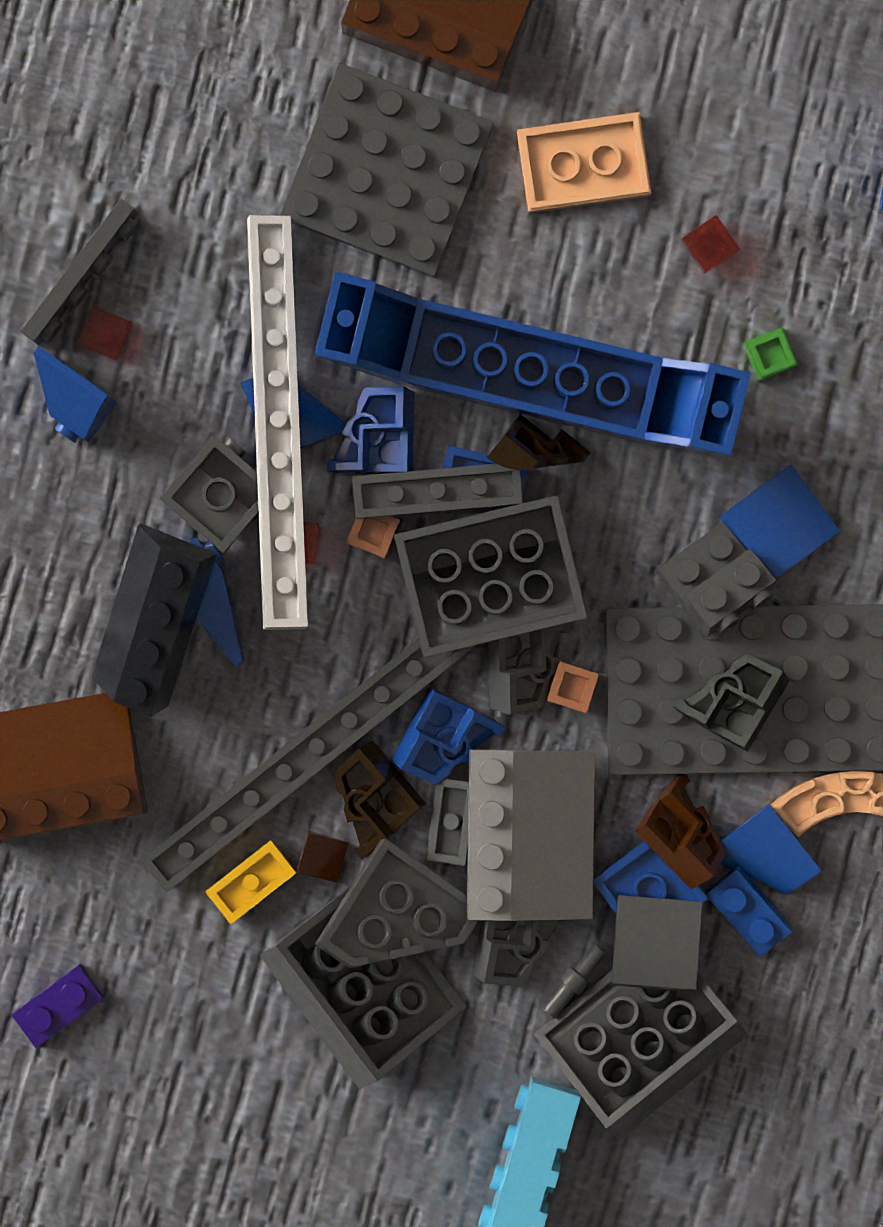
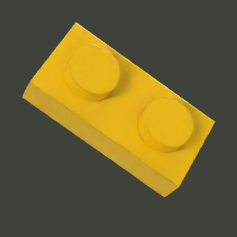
M271 839L205 892L227 921L232 924L297 872Z

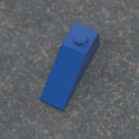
M194 538L189 543L216 553L196 619L236 667H239L245 662L225 571L219 565L224 560V557L208 540L202 544L199 539Z

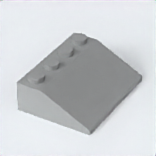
M469 750L468 920L593 919L594 751Z

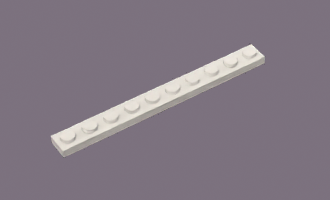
M249 215L247 229L263 630L306 629L308 622L291 216Z

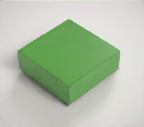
M784 327L743 343L758 382L798 366Z

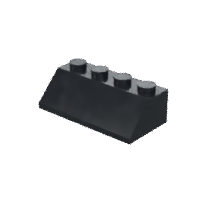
M142 523L138 525L92 678L113 702L152 717L169 706L216 553Z

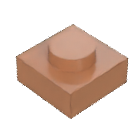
M392 516L355 519L346 544L385 559L400 520Z
M559 661L546 701L587 713L599 674Z

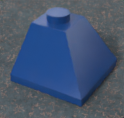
M38 346L34 351V357L49 415L59 422L55 430L76 443L79 437L90 442L117 404V401Z

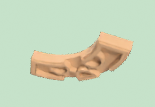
M840 771L821 775L793 787L777 798L770 806L788 829L797 837H800L815 824L843 813L861 812L883 816V774L872 771Z

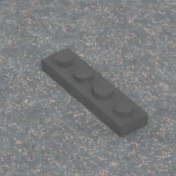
M123 199L118 201L22 328L21 333L38 346L44 340L50 342L57 335L63 325L60 318L69 306L75 309L82 302L88 292L85 285L94 273L100 276L107 269L113 259L110 252L119 240L125 243L136 230L138 223L135 219L139 214L135 208Z
M498 464L352 476L356 519L511 506L523 503L520 470L509 469Z

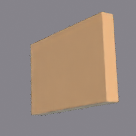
M640 112L518 129L516 132L528 214L647 197L652 194Z

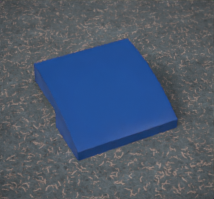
M792 464L719 516L746 550L752 549L775 579L840 532Z

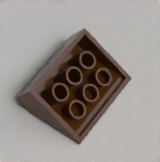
M349 0L341 20L342 34L497 92L532 0Z
M106 693L0 712V840L148 812L130 708L113 702Z

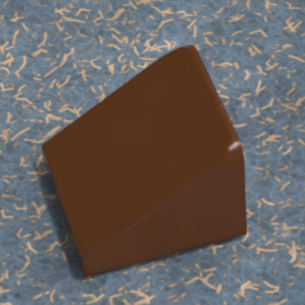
M309 831L296 872L337 883L349 842Z

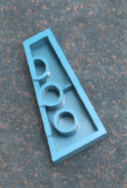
M531 1076L528 1086L521 1084L514 1109L520 1110L516 1126L508 1125L502 1149L508 1150L504 1166L497 1164L495 1167L490 1189L496 1190L492 1206L484 1204L478 1227L545 1226L549 1201H546L548 1193L552 1194L556 1187L561 1167L559 1156L560 1153H565L581 1098L576 1089Z

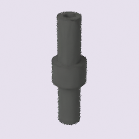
M594 943L575 968L569 967L560 978V981L563 983L542 1009L553 1018H556L574 994L580 995L589 984L587 978L607 953Z

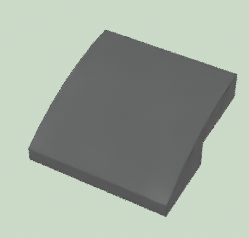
M444 778L436 784L426 860L468 866L469 781Z
M618 895L611 985L695 992L702 902Z

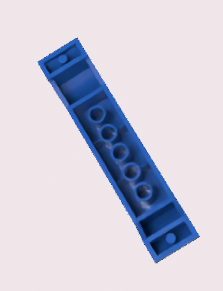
M339 272L334 273L315 351V356L398 385L641 444L729 457L732 454L751 376L750 372L726 366L662 358L419 299L378 284L376 281Z

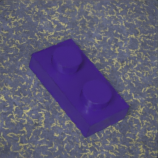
M79 964L11 1015L33 1046L37 1048L101 1001L104 995L82 965Z

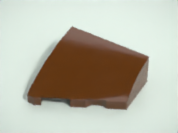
M678 774L646 812L635 832L692 890L715 875L727 851L719 835L712 829L710 818L704 806L694 807L684 788L685 785L691 782L686 774Z

